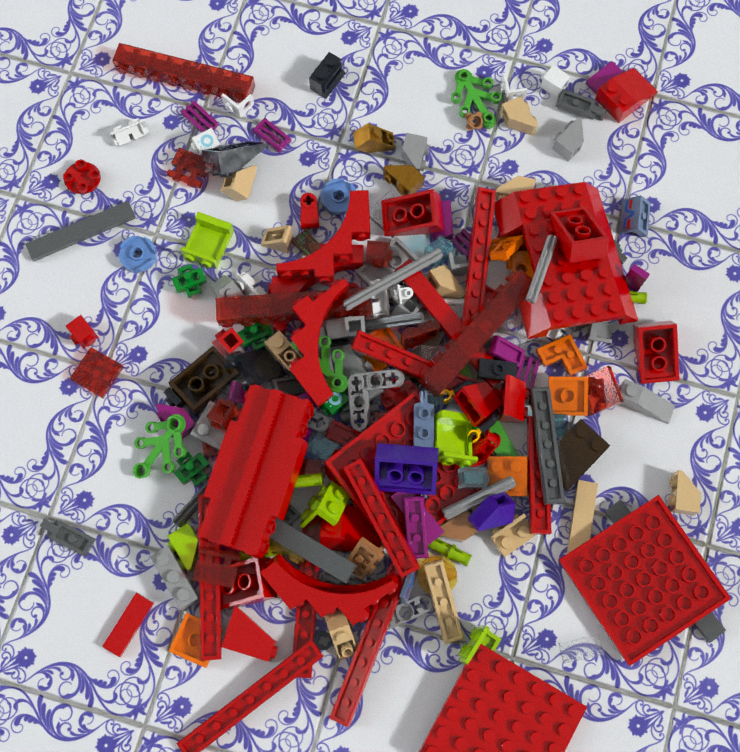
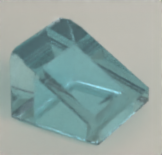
M553 414L556 436H565L566 414Z

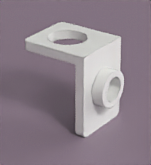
M502 73L500 93L504 94L505 102L522 96L523 100L526 99L527 88L510 90L506 73ZM522 93L520 96L513 97L515 94Z
M224 93L221 95L226 109L231 113L234 112L240 118L254 105L251 94L239 105Z

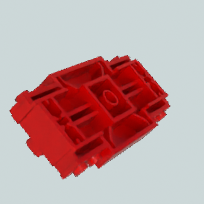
M254 384V386L250 385L249 390L245 392L243 408L239 410L237 415L238 421H229L203 495L210 501L205 506V517L198 526L197 538L259 559V557L263 558L264 554L269 550L270 543L268 541L270 535L275 531V520L284 521L309 445L303 437L307 434V424L309 418L313 416L314 407L309 399H299L297 396L285 394L280 390H269Z

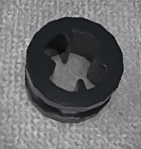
M319 632L314 638V642L320 650H328L332 646L333 641L328 632ZM321 635L329 638L326 647L318 644Z

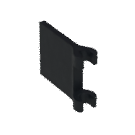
M265 347L239 355L230 354L226 357L229 361L223 363L227 370L238 366L247 377L245 378L247 383L241 387L245 392L249 390L250 385H261L270 382L272 379L286 376V372Z

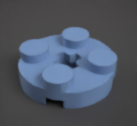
M333 179L324 185L321 191V203L330 215H343L347 213L350 191H356L354 185L350 182H345L344 179ZM339 193L340 196L344 197L341 200L335 199L336 194Z
M131 236L124 240L120 246L119 260L124 268L134 274L148 270L157 261L156 248L152 241L146 237ZM135 251H142L140 257H133L135 256Z

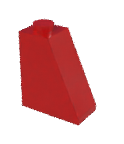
M234 607L221 647L271 662V658L275 659L278 651V646H275L276 641L243 610Z

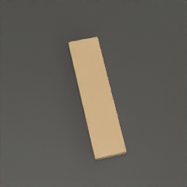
M577 480L566 554L588 541L591 537L598 483Z
M439 559L422 564L444 644L464 639L443 560Z

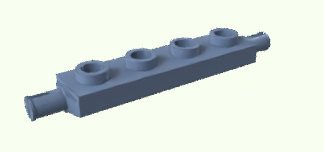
M419 391L420 402L413 405V446L434 448V404L428 403V391H424V398L423 391Z

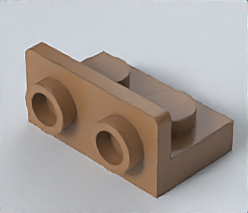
M364 537L359 540L347 558L357 565L353 572L354 575L361 580L364 579L367 573L371 576L377 567L375 561L380 563L386 554L383 551L385 548L383 543L378 548Z

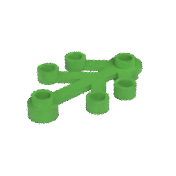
M467 69L457 71L455 74L457 87L451 95V101L454 104L461 102V93L464 87L468 92L464 105L460 107L459 115L465 118V115L470 113V106L473 101L479 112L482 113L483 128H493L496 118L492 113L488 112L481 98L489 100L493 104H498L501 101L502 95L498 91L489 93L475 89L472 85L482 86L485 90H490L493 86V80L489 77L484 79L474 77Z
M321 336L319 338V345L321 346V359L319 358L321 371L329 378L325 379L331 390L341 393L348 387V379L343 375V359L345 354L340 349H335L332 352V358L335 360L334 373L330 369V346L332 341L327 336ZM327 338L328 343L323 345L322 341ZM292 342L293 348L299 351V349ZM337 352L341 353V357L339 359H337L335 356ZM338 379H340L341 381L340 386L335 385V382Z
M173 414L165 422H148L146 424L145 430L148 433H156L158 430L163 429L167 430L163 436L151 438L137 437L135 439L134 445L138 449L155 445L143 463L134 465L133 475L136 478H147L150 475V467L161 452L163 458L162 471L164 473L175 471L176 466L171 461L169 440L173 436L175 445L173 455L177 458L184 457L187 450L182 445L181 432L186 426L183 416ZM176 421L179 423L178 427L175 426ZM152 424L154 425L153 431L150 429ZM140 440L143 441V445H142V446H140V444H139ZM179 448L182 450L181 455L178 454ZM168 464H169L170 467H171L169 471L167 470V465H168Z

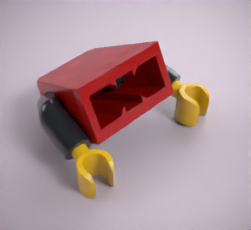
M465 380L452 387L451 391L447 389L441 391L440 397L444 395L449 396L443 400L444 404L450 403L452 396H454L453 398L473 427H478V429L471 430L467 434V437L470 434L476 435V439L472 443L477 442L482 432L485 433L496 423L499 415L498 408L502 405L500 401L502 393L499 389L492 390L487 382L478 383Z

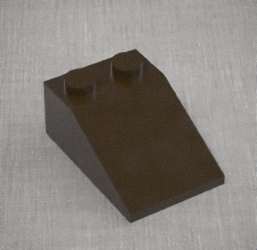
M214 346L209 348L168 382L173 392L196 417L204 411L208 402H213L239 374L235 368L226 369L223 363L227 362V360Z
M582 419L557 443L563 488L568 491L611 446Z

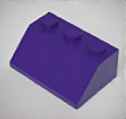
M378 443L375 455V482L379 490L435 495L439 448Z

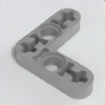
M392 369L356 373L349 377L350 418L354 429L366 430L370 426L368 391L400 387L405 379L401 371ZM394 373L395 376L399 377V380H396L395 383L394 381H386L385 378L394 377ZM374 375H378L381 379L378 386H374L371 382ZM357 379L361 380V384L358 386L354 385V381H357ZM354 391H363V394H354ZM359 396L364 401L363 406L360 408L355 405V399ZM364 410V413H356V411ZM360 415L361 419L365 420V423H362V425L357 424V420H360Z
M366 574L361 581L367 582L366 579L369 577L371 580L375 579L376 581L378 578L374 574H371V576ZM419 595L408 600L407 605L403 603L397 605L387 630L428 613L433 605L431 598L427 595ZM422 598L424 601L429 602L426 610L422 607L416 609L418 614L414 615V609L410 603L414 602V606H416ZM404 606L408 607L411 611L410 616L406 619L399 615L400 608Z

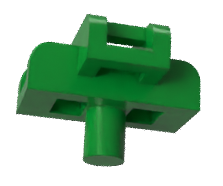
M191 264L179 268V275L172 278L177 293L186 291L188 298H192L196 294H202L200 285L207 283L202 268L193 270Z
M256 317L242 322L245 329L237 332V334L244 341L242 343L243 347L252 345L254 350L266 347V338L273 335L267 319L258 323Z
M187 452L184 457L176 460L181 467L173 473L183 485L192 481L198 487L200 483L209 478L204 470L210 464L201 452L194 457Z

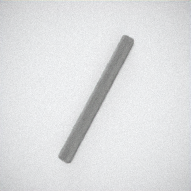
M439 248L429 252L343 300V307L346 311L356 307L443 257V253Z

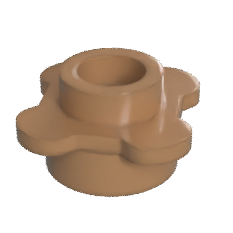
M477 111L474 114L467 113L465 115L467 130L471 131L472 129H481L483 127L481 112Z

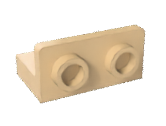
M517 513L514 515L513 523H509L504 528L503 526H498L492 531L494 535L490 539L503 558L536 536V534H530V525L525 519V514L519 516Z

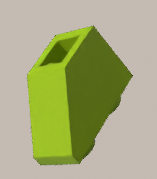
M187 523L168 535L170 540L168 545L173 553L177 552L180 558L177 561L181 568L192 572L195 569L199 554V538H197L192 525Z

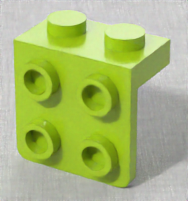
M333 481L327 486L323 485L318 491L317 496L313 495L308 501L307 505L309 508H306L300 516L302 521L299 526L304 528L316 515H319L334 526L338 523L350 498L349 495Z
M479 625L478 628L474 627L469 635L471 638L468 645L464 644L458 654L461 656L458 661L464 665L468 664L480 644L495 651L502 639L490 632V628L486 625Z

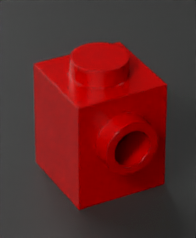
M82 315L66 325V328L71 333L69 338L75 345L80 344L82 348L91 346L98 338V335Z
M232 327L227 331L224 329L219 331L215 335L217 339L212 342L223 357L229 355L244 343Z

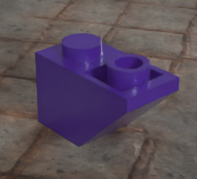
M506 492L487 496L471 513L468 521L478 532L513 523L515 502Z

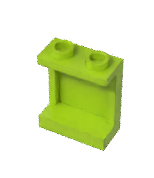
M197 212L195 216L197 223L185 248L181 247L180 251L183 258L193 263L196 261L205 268L210 269L212 267L217 269L234 233L233 226L229 222Z
M441 410L434 415V448H439L438 462H441L442 465L455 464L461 468H469L472 464L478 462V457L472 456V434L467 437L473 425L464 413Z

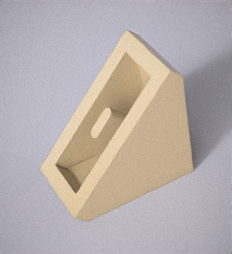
M285 225L266 229L261 246L288 253L291 241L293 240L292 227Z

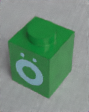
M332 391L334 396L320 406V409L326 416L329 414L334 418L349 405V398L344 392L336 393Z

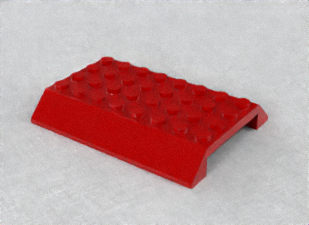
M587 182L515 191L494 204V214L501 238L517 236L522 228L534 274L548 235L557 237L550 212L586 207L609 237L606 257L577 263L568 262L557 240L536 302L531 303L524 300L518 304L527 339L545 337L549 330L617 319L619 325L638 321L599 190Z

